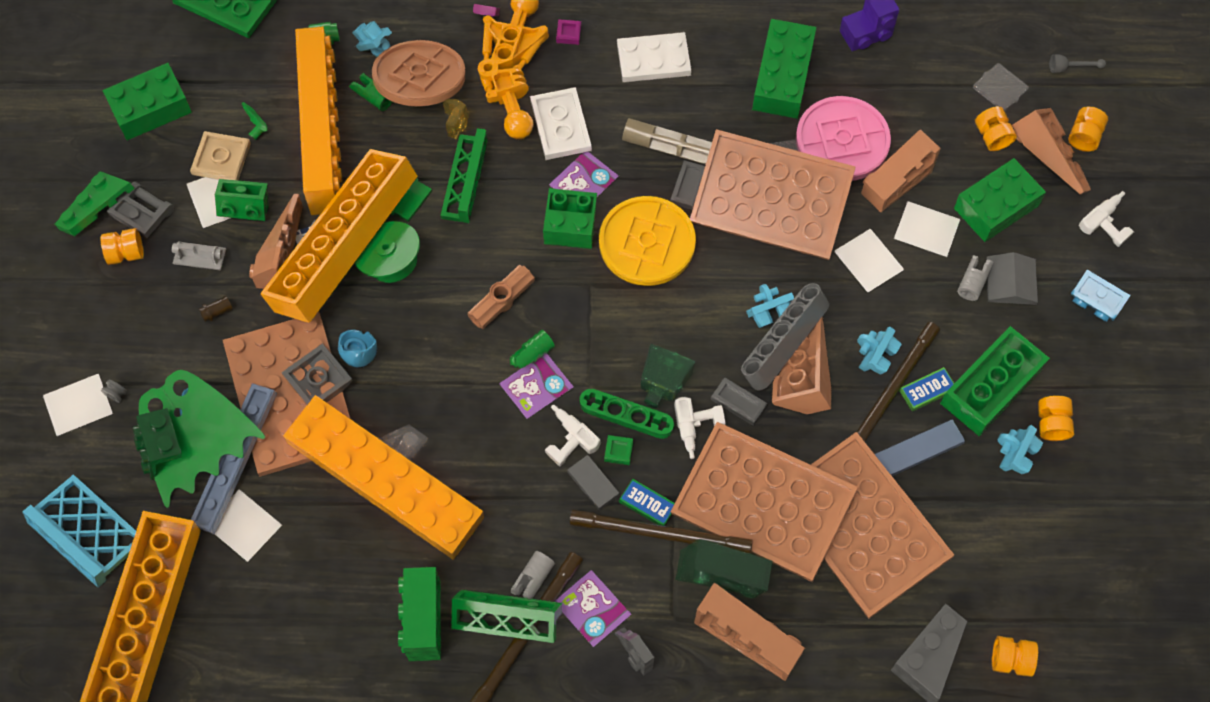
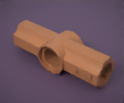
M518 265L505 279L491 286L490 292L468 312V317L478 328L484 329L501 312H505L512 307L513 301L535 281L534 276L525 266ZM498 295H506V296H507V297L504 298V299H497V298H496Z

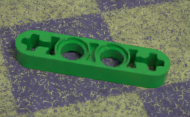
M587 389L580 395V407L583 412L660 439L668 438L673 432V419L666 413L596 389ZM591 397H594L596 403H592L591 406H588L587 400H590ZM604 400L605 403H604L603 411H601V410H600V405H602V401ZM617 404L622 408V411L618 415H612L607 409L610 405ZM636 412H640L645 415L646 419L642 423H635L631 416ZM650 417H653V423L651 422V427H647L649 424ZM662 421L666 422L667 427H664L663 431L658 430L657 425L661 424Z

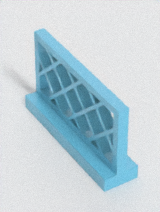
M74 475L35 507L30 505L22 511L27 523L98 588L106 581L105 577L129 555L132 543L129 546H118L119 535H131L134 538L136 534L134 528ZM73 485L80 490L79 498H65V492ZM83 503H95L98 506L97 514H82ZM51 504H60L59 515H47L43 510ZM64 504H79L78 514L63 515ZM97 519L96 530L81 531L82 520ZM101 519H113L115 521V530H100ZM78 520L77 531H64L62 529L63 521ZM115 535L114 546L99 547L100 536ZM95 536V547L83 548L80 545L81 537ZM113 552V560L104 567L98 561V554Z

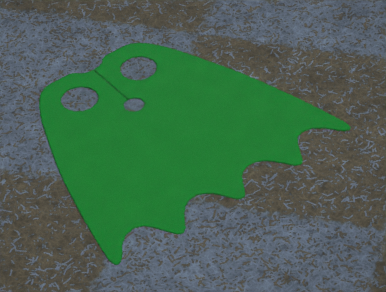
M185 370L175 371L166 378L165 384L162 387L150 389L139 400V415L150 412L148 403L151 399L158 398L162 401L163 409H168L180 447L182 458L155 464L156 477L154 478L166 508L170 505L171 492L175 488L179 487L191 494L194 493L195 477L199 472L206 471L214 476H218L219 459L221 456L230 454L243 458V440L246 437L255 436L265 439L263 432L232 402L205 381ZM178 380H184L188 384V391L183 396H178L173 391V385ZM176 408H180L182 410V415L180 417H176L174 415V410Z

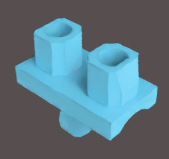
M375 21L367 25L363 23L353 32L354 36L360 41L356 45L359 51L371 49L372 54L378 57L383 51L390 48V43L383 37L389 36L392 32L388 27L380 29Z
M766 284L760 285V293L754 295L755 302L763 300L764 303L747 310L748 317L753 316L759 328L773 323L768 310L776 308L780 317L794 299L792 292L773 299L772 296L779 294L777 287L769 289Z
M888 327L885 332L880 331L878 334L870 331L869 335L861 334L857 340L861 346L859 352L865 355L859 366L861 370L865 372L871 369L880 375L888 370L891 362L884 358L882 354L885 351L892 356L896 354L902 345L893 337L895 333L893 328Z
M1030 425L1026 430L1018 429L1017 431L1011 429L1009 434L1003 433L999 435L998 442L1002 445L1000 451L1005 454L999 466L1002 470L1008 471L1013 469L1020 474L1030 471L1033 462L1024 455L1026 451L1032 455L1036 454L1043 444L1035 436L1037 431L1035 427Z

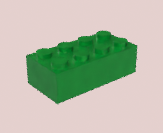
M771 19L752 110L798 119L816 27Z
M1010 326L949 388L940 404L975 434L980 436L1037 377L1050 358Z

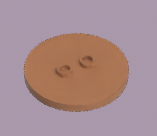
M425 40L407 41L388 48L376 58L372 67V79L377 91L392 102L407 106H428L451 98L462 88L465 82V64L461 56L446 45Z

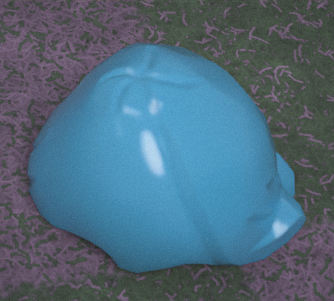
M358 330L345 331L339 337V354L348 365L364 367L375 358L377 353L376 339L369 332L363 334Z

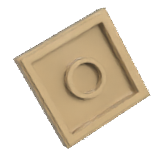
M204 131L190 170L191 174L218 180L238 181L251 145L250 139Z

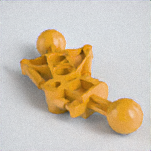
M511 0L510 5L514 14L510 24L496 22L489 15L483 18L484 37L482 54L484 60L478 65L480 80L484 90L487 92V101L489 103L499 101L500 105L504 104L507 111L504 129L514 139H524L530 135L533 129V119L526 111L520 109L517 99L522 98L529 89L522 68L525 64L529 63L540 45L549 37L546 26L537 28L524 27L526 18L537 11L539 0ZM493 40L496 46L491 59H489V56H491Z

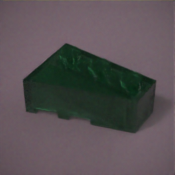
M698 539L680 551L675 580L712 587L716 583L724 590L738 592L745 597L756 598L758 595L768 591L772 560Z

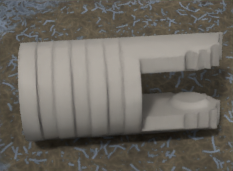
M974 255L957 291L961 297L971 301L978 300L994 263L987 259L982 271L975 269L978 265L979 257Z
M535 551L511 588V593L519 596L525 590L523 597L533 599L555 565V562L545 554Z

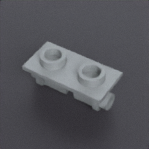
M181 241L173 243L172 253H175L173 264L221 270L226 248Z

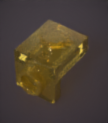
M447 99L443 101L445 113L450 115L446 122L447 133L449 137L457 139L460 132H463L467 126L466 104L460 100Z

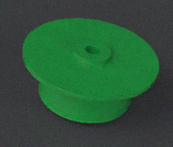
M397 221L385 222L359 255L355 264L362 273L374 277L378 281L385 283L400 281L407 277L416 266L417 255L420 249L419 236L415 229L406 223Z

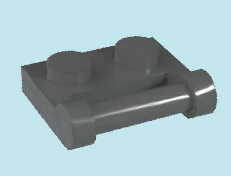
M133 182L132 186L135 189L129 194L126 191L123 192L116 200L117 203L107 211L116 220L131 229L137 228L140 235L148 238L164 218L172 214L174 205L168 201L163 202L145 191L142 185ZM139 197L157 210L154 213L133 200V198Z

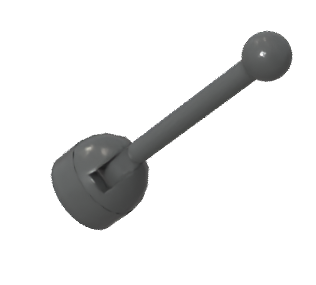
M1053 54L1049 61L1051 73L1064 72L1068 66H1097L1098 68H1104L1106 65L1103 59L1098 61H1068L1065 56L1060 54Z

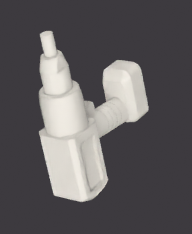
M1122 191L1119 195H1115L1102 202L1099 206H1096L1082 219L1079 224L1080 229L1090 235L1101 226L1113 239V243L1120 247L1134 231L1129 227H1124L1119 232L1112 225L1111 222L1114 219L1109 215L1115 211L1125 192Z
M680 397L674 403L677 425L680 428L681 438L685 442V447L690 454V459H694L695 427L701 426L700 421L713 419L714 426L716 422L725 425L723 408L720 405L714 406L712 409L693 413L691 398Z
M555 405L551 406L556 412L557 418L562 422V426L569 432L565 437L568 442L561 450L555 445H549L545 449V453L559 467L565 463L566 458L578 444L589 454L599 449L600 439L584 423H580L573 415L569 416L564 410L558 409Z

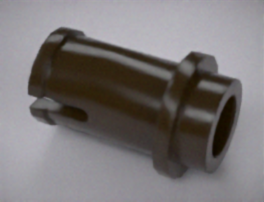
M226 296L208 305L204 303L202 304L203 307L199 308L205 322L208 320L212 322L213 318L233 310Z

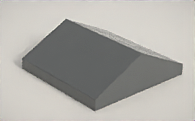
M1015 252L987 256L986 260L994 262L987 277L988 302L1037 305L1036 259Z
M323 343L281 372L307 405L315 395L327 403L343 392L353 381ZM324 360L329 366L328 372L326 373L322 367H314L316 362ZM307 365L312 367L309 371L305 369ZM302 368L305 371V378L298 381L293 373ZM316 371L324 373L322 376L318 375L322 379L318 383L312 377L317 374ZM326 382H331L335 385L324 394L321 393V386L325 385Z

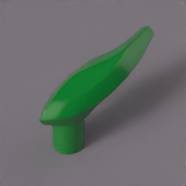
M242 102V106L250 117V121L256 125L249 135L257 140L263 132L267 131V124L253 108Z

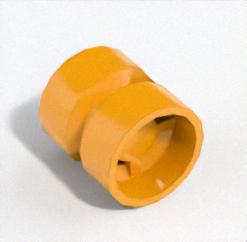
M998 106L985 110L975 119L976 126L979 132L984 135L983 140L990 151L1004 149L1017 138L1012 125L1008 123L1009 119L1004 109Z
M1095 107L1081 108L1068 137L1069 143L1081 151L1090 152L1096 150L1108 122L1106 113Z
M137 228L122 230L121 235L117 232L101 234V247L108 265L121 263L124 258L128 261L143 259V245Z
M1049 396L1040 399L1038 402L1039 417L1042 419L1039 422L1040 437L1049 441H1062L1072 438L1074 436L1073 419L1070 418L1073 415L1072 400L1065 396Z
M997 636L992 652L993 671L1010 673L1014 670L1017 675L1034 676L1038 660L1037 643L1028 640H1020L1018 643H1015L1013 638Z

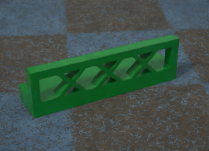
M477 128L475 136L461 134L459 136L440 215L441 219L464 223L470 222L488 143L487 131L485 129ZM464 143L473 144L472 152L466 154L463 150ZM467 161L469 163L467 172L461 174L458 166ZM463 182V191L457 195L453 187ZM458 202V214L449 213V206Z
M460 590L452 598L451 629L554 643L556 641V621L562 614V603ZM460 610L468 611L474 620L471 623L459 622ZM486 613L493 614L500 623L497 626H489L482 617ZM511 617H518L525 627L521 630H516L509 624L508 620ZM538 620L549 622V634L540 633L533 624Z

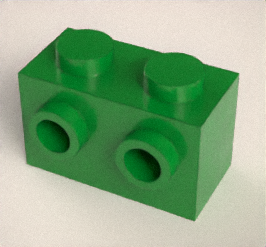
M219 179L214 194L216 216L265 221L269 207L268 183Z

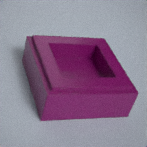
M474 4L473 12L475 14L498 17L500 8Z
M558 20L556 43L579 45L581 21Z

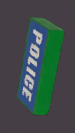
M632 479L619 499L621 504L661 526H665L672 516L671 510L675 504Z

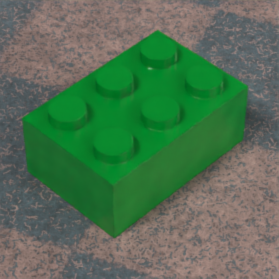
M169 63L102 90L126 140H130L192 113Z
M1013 158L960 193L954 209L984 242H987L1037 208L1046 191Z
M436 567L403 568V577H399L398 581L399 594H402L403 603L398 605V616L403 630L398 631V645L401 647L402 653L406 654L408 661L441 660V581Z

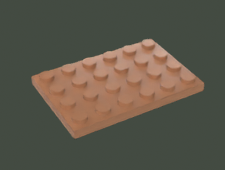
M716 129L690 220L694 224L829 260L856 167Z
M317 312L310 323L292 319L223 340L240 408L252 383L277 392L261 429L265 439L257 438L252 449L259 477L311 461L287 444L283 436L307 404L281 372L322 343L331 353L319 312ZM324 360L316 362L314 366L324 368L326 373L329 370V366ZM310 365L305 367L307 371L312 368ZM302 368L293 373L298 381L305 378V371ZM316 371L317 374L312 376L317 383L322 381L318 375H324L320 371ZM326 382L325 385L321 386V393L324 394L335 385L331 382ZM343 392L327 402L350 419Z
M716 422L671 513L714 535L752 539L751 553L813 582L858 491V487Z
M857 432L811 464L858 487V491L824 561L868 619L954 557L953 552Z

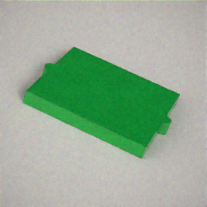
M416 178L390 214H395L409 222L431 194L432 189L420 183L418 178Z

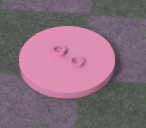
M846 96L825 98L810 106L800 118L796 132V145L799 152L855 166L852 181L865 178L870 173H874L879 169L888 155L891 143L890 130L881 113L867 102Z

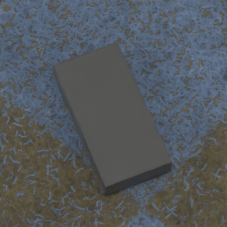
M684 160L670 202L693 210L705 166Z
M727 378L722 380L711 396L713 402L722 405L723 408L753 426L767 407L766 402Z
M588 455L567 469L568 474L599 511L619 496L616 488Z

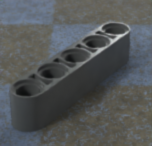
M811 283L800 290L743 363L741 371L753 389L763 390L770 385L828 310L829 302L818 284Z

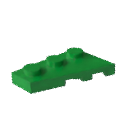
M100 171L92 178L83 192L76 197V200L61 214L54 225L60 231L75 236L98 218L99 211L106 206L111 208L117 203L116 198L125 191L129 194L135 188L128 181Z

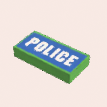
M941 368L901 387L900 393L913 412L944 397L954 382L946 369Z

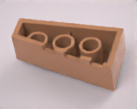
M716 583L712 585L697 608L694 622L696 625L784 681L790 675L805 649L797 638L783 633L776 625L765 620Z

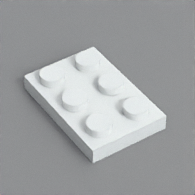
M685 32L617 39L622 82L691 76Z
M576 87L530 96L546 160L592 151Z

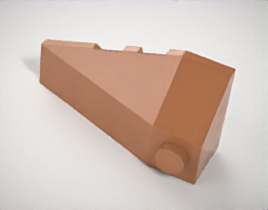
M1051 108L1035 110L1012 125L1017 135L1016 139L1023 143L1027 149L1079 194L1091 190L1080 165L1072 160L1074 151L1070 145L1063 141L1062 136L1066 134Z
M299 194L292 196L256 255L255 264H251L250 278L253 279L256 288L264 289L294 250L303 208Z
M823 317L781 369L779 376L775 377L772 393V403L775 406L804 414L831 409V382Z

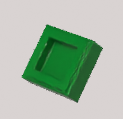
M608 435L604 462L630 465L633 439Z

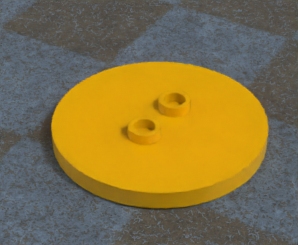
M635 197L618 204L607 214L600 228L599 248L605 264L616 276L632 284L652 286L663 284L676 278L688 267L695 251L696 236L690 218L680 207L659 197Z

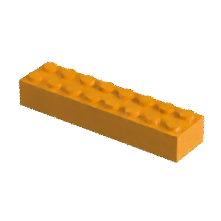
M324 27L295 29L303 192L311 215H319L324 211L339 191L340 182H342V172L338 162H341L340 148L337 146V142L340 141L339 129L336 127V122L339 121L337 107L335 108V102H337V91L334 88L336 73L335 68H333L335 55L331 46V38L326 36Z
M372 149L368 151L260 293L275 313L308 323L312 321L418 177L405 156Z
M316 395L283 435L287 444L453 560L484 519V513L481 509Z
M147 511L142 512L80 702H147L201 532L194 521Z

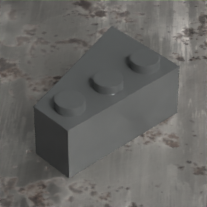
M945 604L895 663L891 671L927 702H938L967 621Z

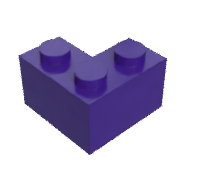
M865 0L863 10L843 17L839 31L851 51L865 49L878 41L888 40L893 35L899 8L894 0Z

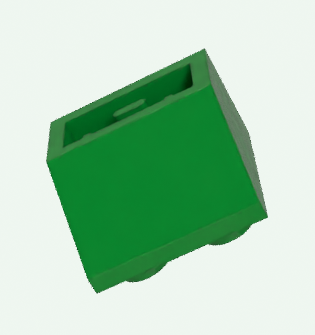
M549 188L543 228L544 244L592 249L597 193Z

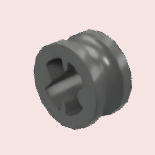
M107 380V387H103L101 392L111 400L120 403L122 401L121 396L126 395L127 390L118 383Z

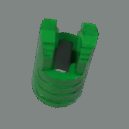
M364 73L359 78L366 85V88L356 83V81H353L349 86L352 91L380 111H385L392 104V101L383 97L377 91L373 79Z
M540 330L510 356V365L521 369L532 362L538 361L539 358L555 347L554 342L544 330Z

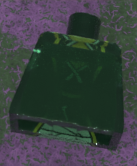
M651 344L641 377L640 388L648 392L644 403L650 407L657 408L662 398L673 402L692 376L695 361Z

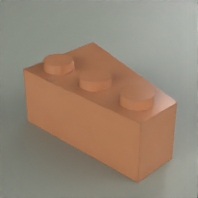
M919 130L884 162L874 173H870L864 179L861 194L880 212L884 211L932 173L941 148L922 130Z

